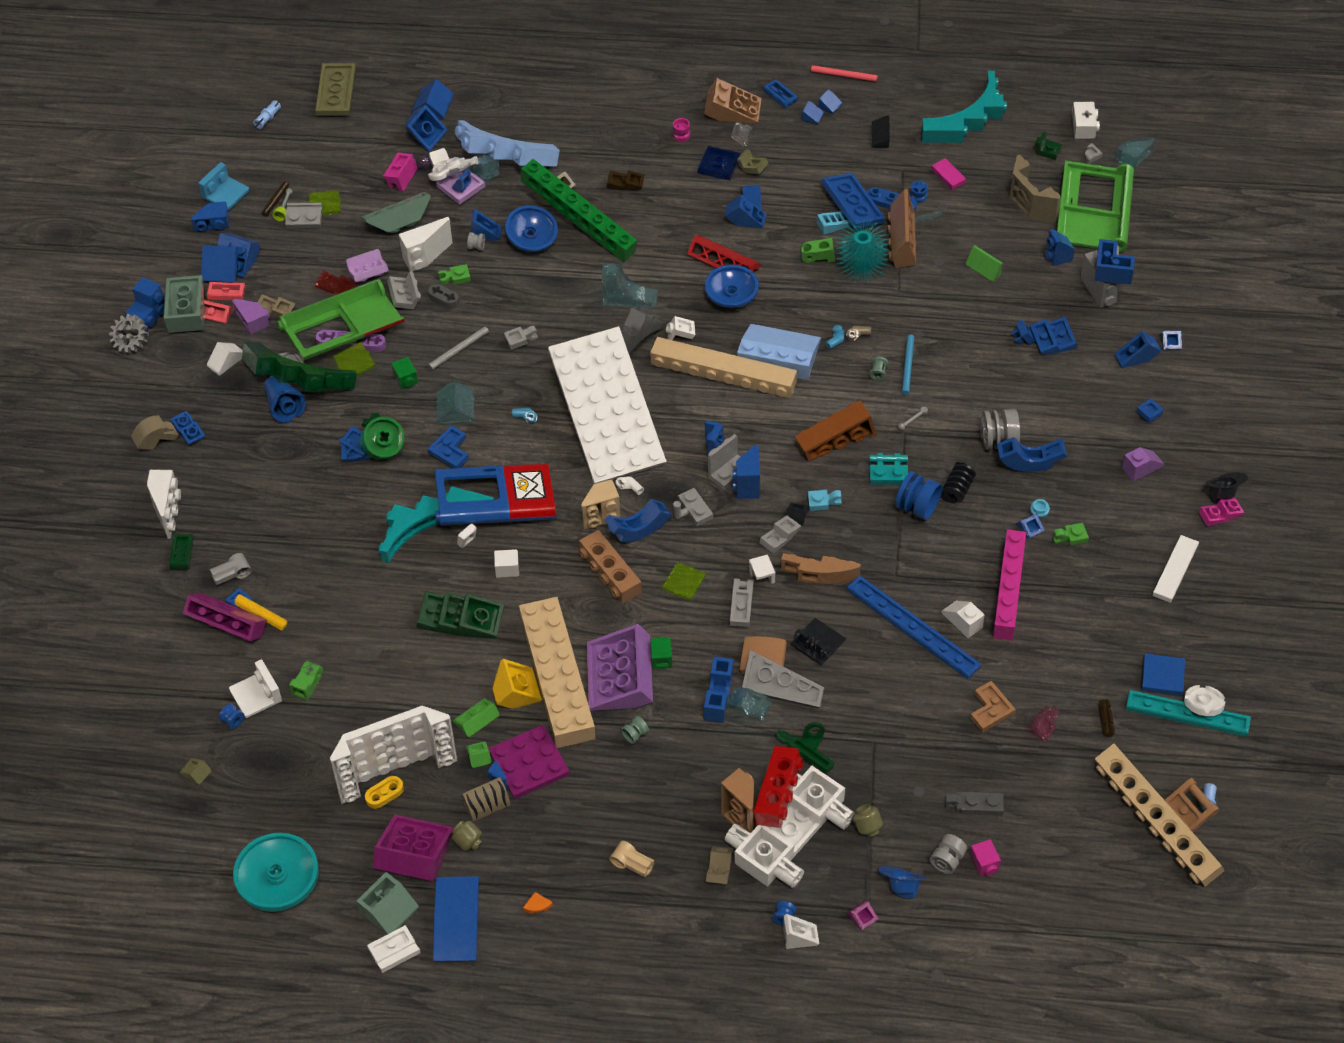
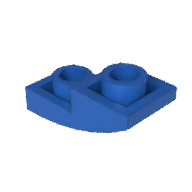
M187 411L171 418L174 428L188 445L205 438L203 431L197 422L193 421Z

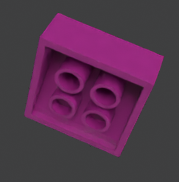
M394 814L374 847L373 868L384 872L420 878L425 881H434L442 866L454 827Z

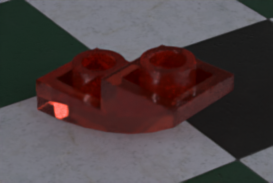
M323 271L315 287L337 295L355 288L357 282L343 275H340L338 278Z

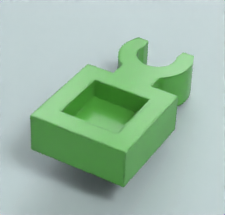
M467 264L450 267L448 272L445 270L438 272L441 285H446L453 281V285L471 282Z

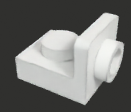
M674 316L672 321L666 326L668 340H673L675 335L693 339L695 336L694 321Z

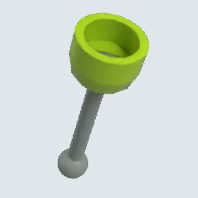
M291 188L286 189V196L282 206H278L273 211L272 216L276 221L283 222L286 219L285 205L289 196L293 193Z

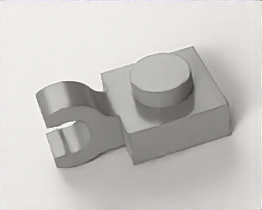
M530 326L525 330L518 327L504 333V337L511 350L528 344L527 340L533 341L538 339L535 326Z

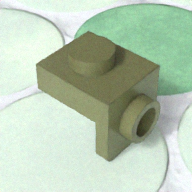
M745 150L738 158L743 173L760 174L769 164L766 158L753 157L750 150Z

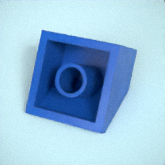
M754 445L736 461V468L733 469V491H737V499L760 498L758 445Z

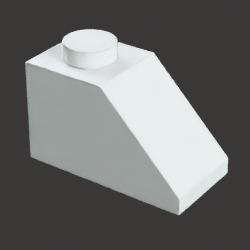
M955 601L942 610V614L967 638L983 628L985 615L972 602Z

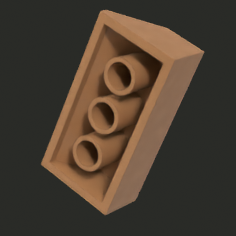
M904 189L890 204L891 212H888V219L891 222V225H888L889 234L891 235L889 246L892 248V251H889L890 261L894 262L895 268L916 265L915 212L908 189Z

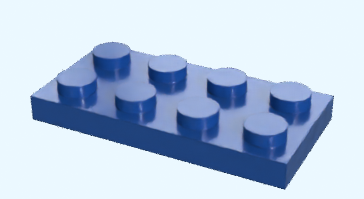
M853 173L822 179V185L853 228H862L863 223L864 227L866 225L873 226V224L884 223L886 218Z

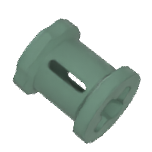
M880 356L874 357L870 378L882 381L885 379V368L888 366V360Z

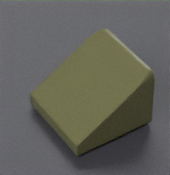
M191 758L179 773L195 784L200 785L209 775L211 769L204 760Z

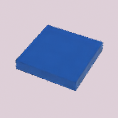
M203 245L201 264L203 281L236 283L238 247Z
M1145 653L1142 691L1182 696L1185 659Z

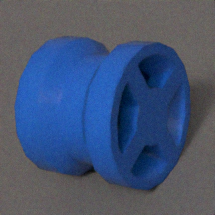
M923 181L913 182L911 184L910 197L915 198L917 203L924 202L927 199L928 185Z
M227 704L219 714L220 721L226 722L227 726L231 729L237 728L245 717V714L241 710H236L233 704Z
M778 901L772 920L776 924L784 926V915L793 916L796 914V906L787 901Z

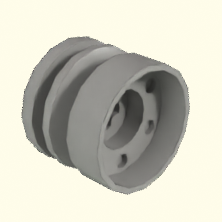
M1003 409L1001 418H999L996 410H992L991 415L988 410L982 412L980 430L985 450H991L992 444L994 449H998V443L1013 437L1020 443V424L1016 409Z

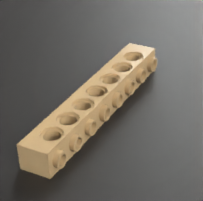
M1112 744L1095 758L1098 764L1096 769L1103 777L1107 775L1111 779L1109 781L1110 785L1116 792L1120 790L1124 794L1122 798L1129 807L1133 805L1137 809L1135 813L1142 822L1147 820L1151 825L1148 827L1155 837L1160 835L1164 840L1162 844L1169 853L1174 851L1178 856L1175 858L1182 868L1187 866L1191 871L1189 875L1196 884L1201 882L1206 887L1224 872L1222 865L1115 744ZM1116 767H1122V771L1120 773H1113V770ZM1129 782H1135V786L1133 788H1126V785ZM1142 797L1149 798L1145 804L1139 803ZM1161 812L1162 816L1159 819H1153V814ZM1168 828H1176L1173 834H1166ZM1182 843H1189V847L1186 850L1179 849ZM1197 858L1203 859V862H1202L1201 865H1199V866H1194V865H1193V861H1194L1195 859H1197Z

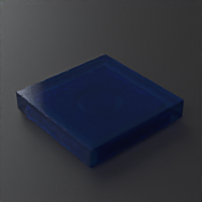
M708 146L698 167V174L730 181L741 153Z

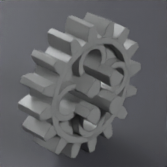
M127 314L126 317L121 315L120 321L115 320L116 326H111L113 332L109 333L113 337L110 340L114 344L113 347L119 349L118 351L122 353L126 352L128 354H131L132 351L138 352L137 347L143 348L142 342H147L144 337L149 335L145 331L148 328L144 324L145 321L136 315Z

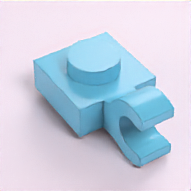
M827 490L808 491L810 511L829 510V505L842 504L841 491L839 490L833 491L830 494H827Z

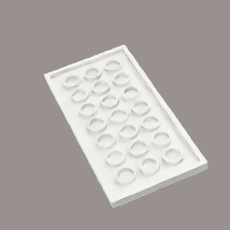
M619 326L548 347L594 484L666 464L663 450Z

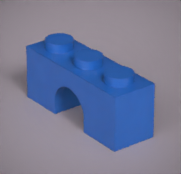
M713 658L710 687L707 690L704 704V720L724 723L734 673V659Z

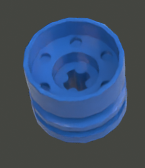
M910 471L898 490L895 506L898 509L904 508L905 512H910L913 509L914 516L928 520L939 502L943 486L932 479H928L924 484L925 478L923 475L918 476L916 472Z

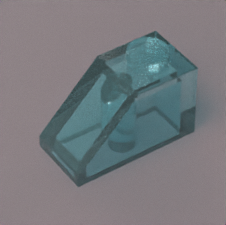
M1155 138L1128 139L1117 149V162L1129 164L1135 170L1153 152Z

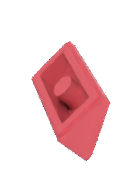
M204 300L205 319L227 324L234 308Z

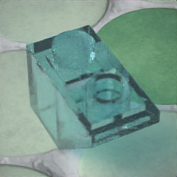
M736 687L728 702L729 706L762 721L772 704L767 696L743 687Z

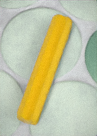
M243 595L236 597L234 604L238 607L267 619V623L279 630H284L287 626L286 619Z

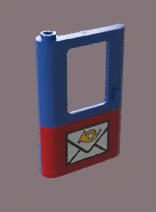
M548 463L434 469L439 511H435L436 522H440V526L554 520L556 518ZM497 479L500 497L497 500L448 502L446 500L445 480Z

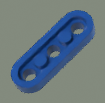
M877 187L870 188L867 191L876 206L891 209L890 204L900 195L899 193ZM910 197L915 212L917 201L915 198Z

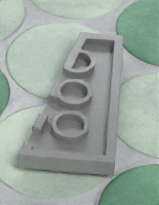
M750 650L742 690L821 707L825 687Z

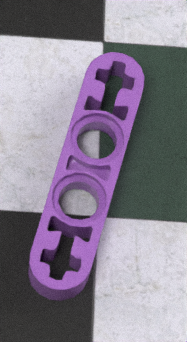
M321 330L316 334L317 345L349 332ZM372 334L362 338L364 340L362 344L352 343L336 349L381 352L386 348V341L383 335Z

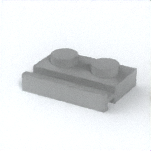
M287 203L286 228H321L322 203Z

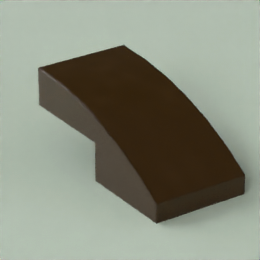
M629 170L627 175L610 171L606 187L617 190H640L643 186L645 174Z

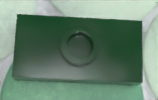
M173 534L169 561L170 569H189L194 540L193 534Z

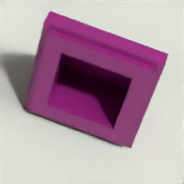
M862 901L846 912L861 931L878 920L868 901Z

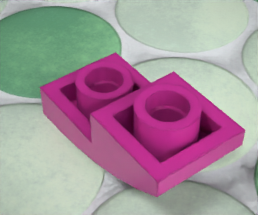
M1236 498L1220 500L1217 505L1203 506L1198 511L1206 526L1227 522L1244 514Z

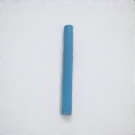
M911 334L907 336L902 385L903 395H908L910 389L914 335Z

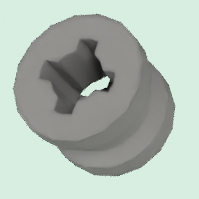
M470 232L467 248L469 250L475 248L478 251H483L485 234L480 233L476 235L474 232Z

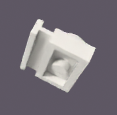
M406 925L367 945L382 973L420 954V949Z

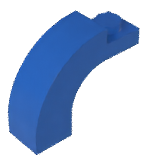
M1015 437L997 444L1002 462L1014 470L1023 472L1051 469L1054 462L1067 457L1065 442L1062 438L1040 447L1023 446Z
M650 499L633 516L620 518L608 515L604 521L607 523L609 531L616 535L620 542H633L658 530L672 514L663 502Z

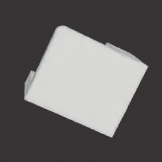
M518 550L494 551L496 578L519 576Z
M768 555L749 560L751 577L755 576L757 580L768 577L771 584L775 583V571Z

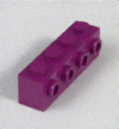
M200 592L187 596L183 614L190 616L194 620L205 622L211 627L222 629L228 634L237 635L243 640L250 642L262 638L267 620Z

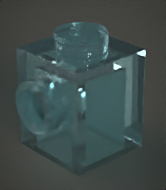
M488 154L477 157L479 163L472 165V173L483 181L490 180L492 177L499 175V159H493Z

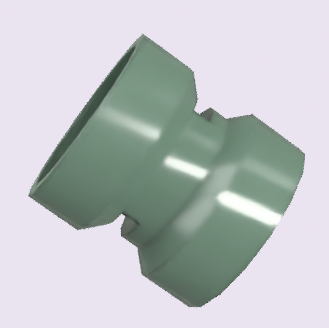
M639 716L634 717L629 725L626 724L621 728L622 735L631 744L636 743L641 735L644 736L649 732L648 725Z

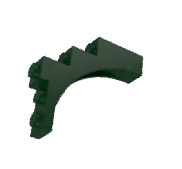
M244 342L242 360L255 375H273L279 383H298L304 391L322 392V389L354 390L357 375L355 370H337L308 365L283 357L271 351L262 343Z

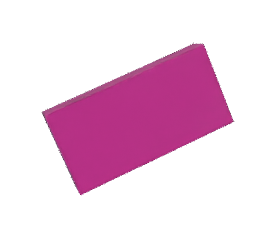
M946 158L933 164L931 170L951 190L966 183V178Z

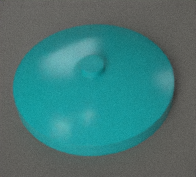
M271 833L253 840L240 852L233 870L234 883L240 897L248 905L268 912L287 910L304 901L313 891L319 875L318 861L312 847L302 838L289 833Z

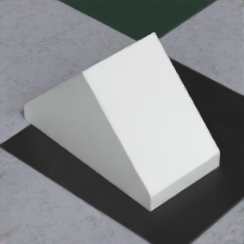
M217 342L207 367L220 376L242 359L243 350L232 343Z
M788 914L784 915L783 930L786 949L819 945L817 925Z

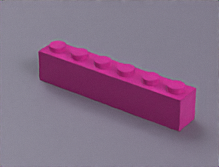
M1007 530L993 633V638L1013 641L1026 532Z

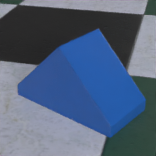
M760 185L741 186L742 195L762 210Z
M474 209L471 220L472 232L476 235L480 233L485 234V240L498 241L501 235V225Z

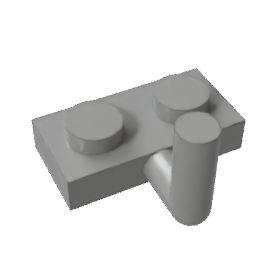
M695 488L678 495V501L673 503L675 519L689 515L696 526L713 519V513Z

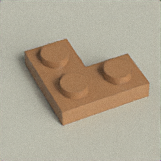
M992 681L975 690V696L984 707L971 713L970 718L982 733L1015 714L1016 709Z

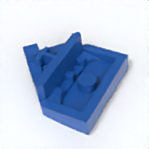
M354 426L348 430L343 438L339 439L342 452L341 459L342 461L370 460L371 458L363 452L360 446L362 431Z

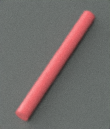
M813 65L811 67V72L873 82H877L878 75Z

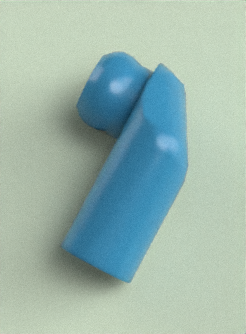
M841 325L833 327V338L825 342L829 350L844 341L845 332Z

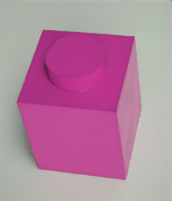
M991 839L971 846L970 858L980 877L984 875L991 876L999 871L1001 859Z

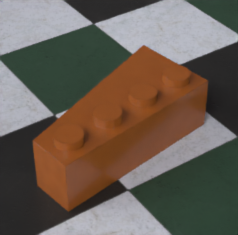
M861 400L856 403L850 404L845 409L835 412L825 420L817 422L814 426L802 430L795 438L809 462L830 454L834 448L843 449L847 443L852 441L859 443L863 441V437L870 435L872 438L877 436L871 415Z

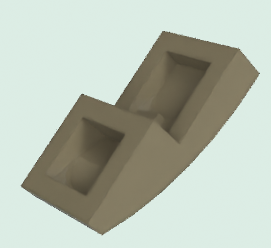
M263 294L257 302L260 303L263 309H267L270 317L275 318L292 312L295 307V303L278 297L275 300Z

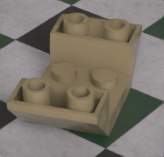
M1020 154L1017 155L1012 175L1011 200L1029 219L1056 223L1061 202L1059 193L1055 192L1051 187L1039 192L1028 181L1029 162Z

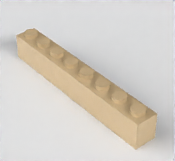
M660 337L656 338L650 352L651 365L750 388L780 397L791 398L797 383V370Z

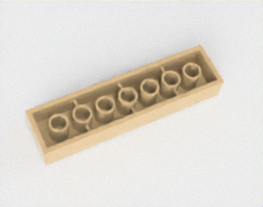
M558 597L519 605L520 619L555 746L561 748L595 740V726Z

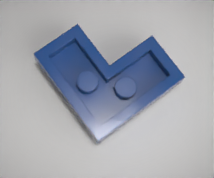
M451 425L428 448V454L452 468H460L469 459L466 452L457 448L466 439V433Z

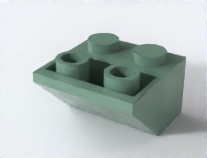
M387 872L356 901L359 913L386 935L399 929L419 909L418 904L403 885Z

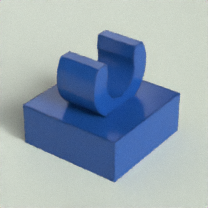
M1023 320L1017 322L1018 329L1012 331L1014 337L1019 336L1015 339V342L1022 344L1026 341L1029 345L1035 342L1029 326Z

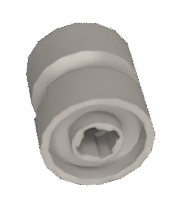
M945 834L938 848L935 849L929 858L930 863L938 871L944 874H952L959 861L967 852V845L957 836Z

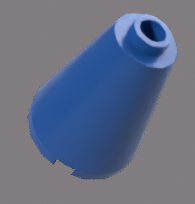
M274 376L269 377L264 383L270 413L275 420L291 422L292 418L301 416L306 406L303 394L288 383H279Z

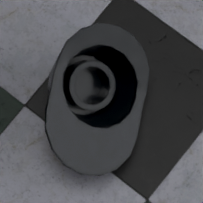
M1239 472L1226 473L1206 481L1205 484L1210 487V493L1214 502L1218 503L1223 499L1234 498L1238 486L1248 480V476Z

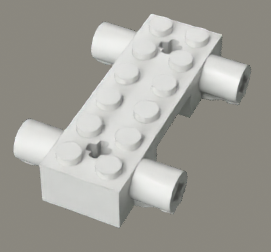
M813 766L803 776L798 774L797 786H794L792 790L793 799L791 803H788L787 818L783 820L781 828L758 825L750 833L740 825L734 824L725 836V841L736 848L735 864L767 887L776 877L791 888L795 887L804 874L803 869L791 862L796 854L827 819L841 829H846L853 820L855 812L842 804L845 796V787Z

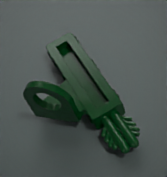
M812 722L806 725L802 739L798 736L792 738L786 731L778 730L775 733L778 740L782 741V743H787L788 748L799 749L800 757L822 773L827 774L834 768L835 762L817 750L825 732L822 723ZM813 727L820 728V731L817 733L809 732Z

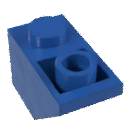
M743 195L727 203L725 217L736 226L764 227L766 214Z
M226 201L208 203L193 215L191 221L194 232L229 229V211Z
M1054 229L1049 230L1047 249L1045 250L1046 259L1050 260L1053 266L1073 261L1074 247L1068 237Z

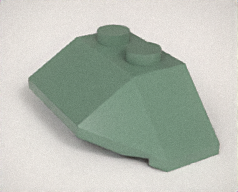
M422 192L361 216L363 221L388 233H395L401 227L413 226L416 224V221L421 220L431 197L430 194Z

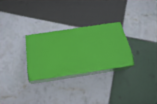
M973 246L966 265L990 281H995L1001 275L1002 262L979 247Z
M484 698L455 718L453 722L466 736L470 737L499 717V712L494 703Z

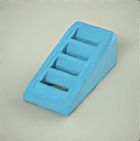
M842 211L817 215V225L823 235L847 228V225L849 227L852 226L848 220L844 219L845 216Z

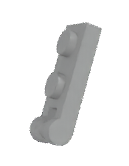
M734 578L730 626L750 627L754 580L740 581V579Z

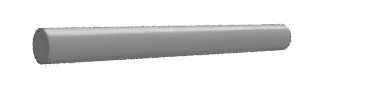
M483 327L429 363L428 367L430 370L435 369L489 333L487 327Z

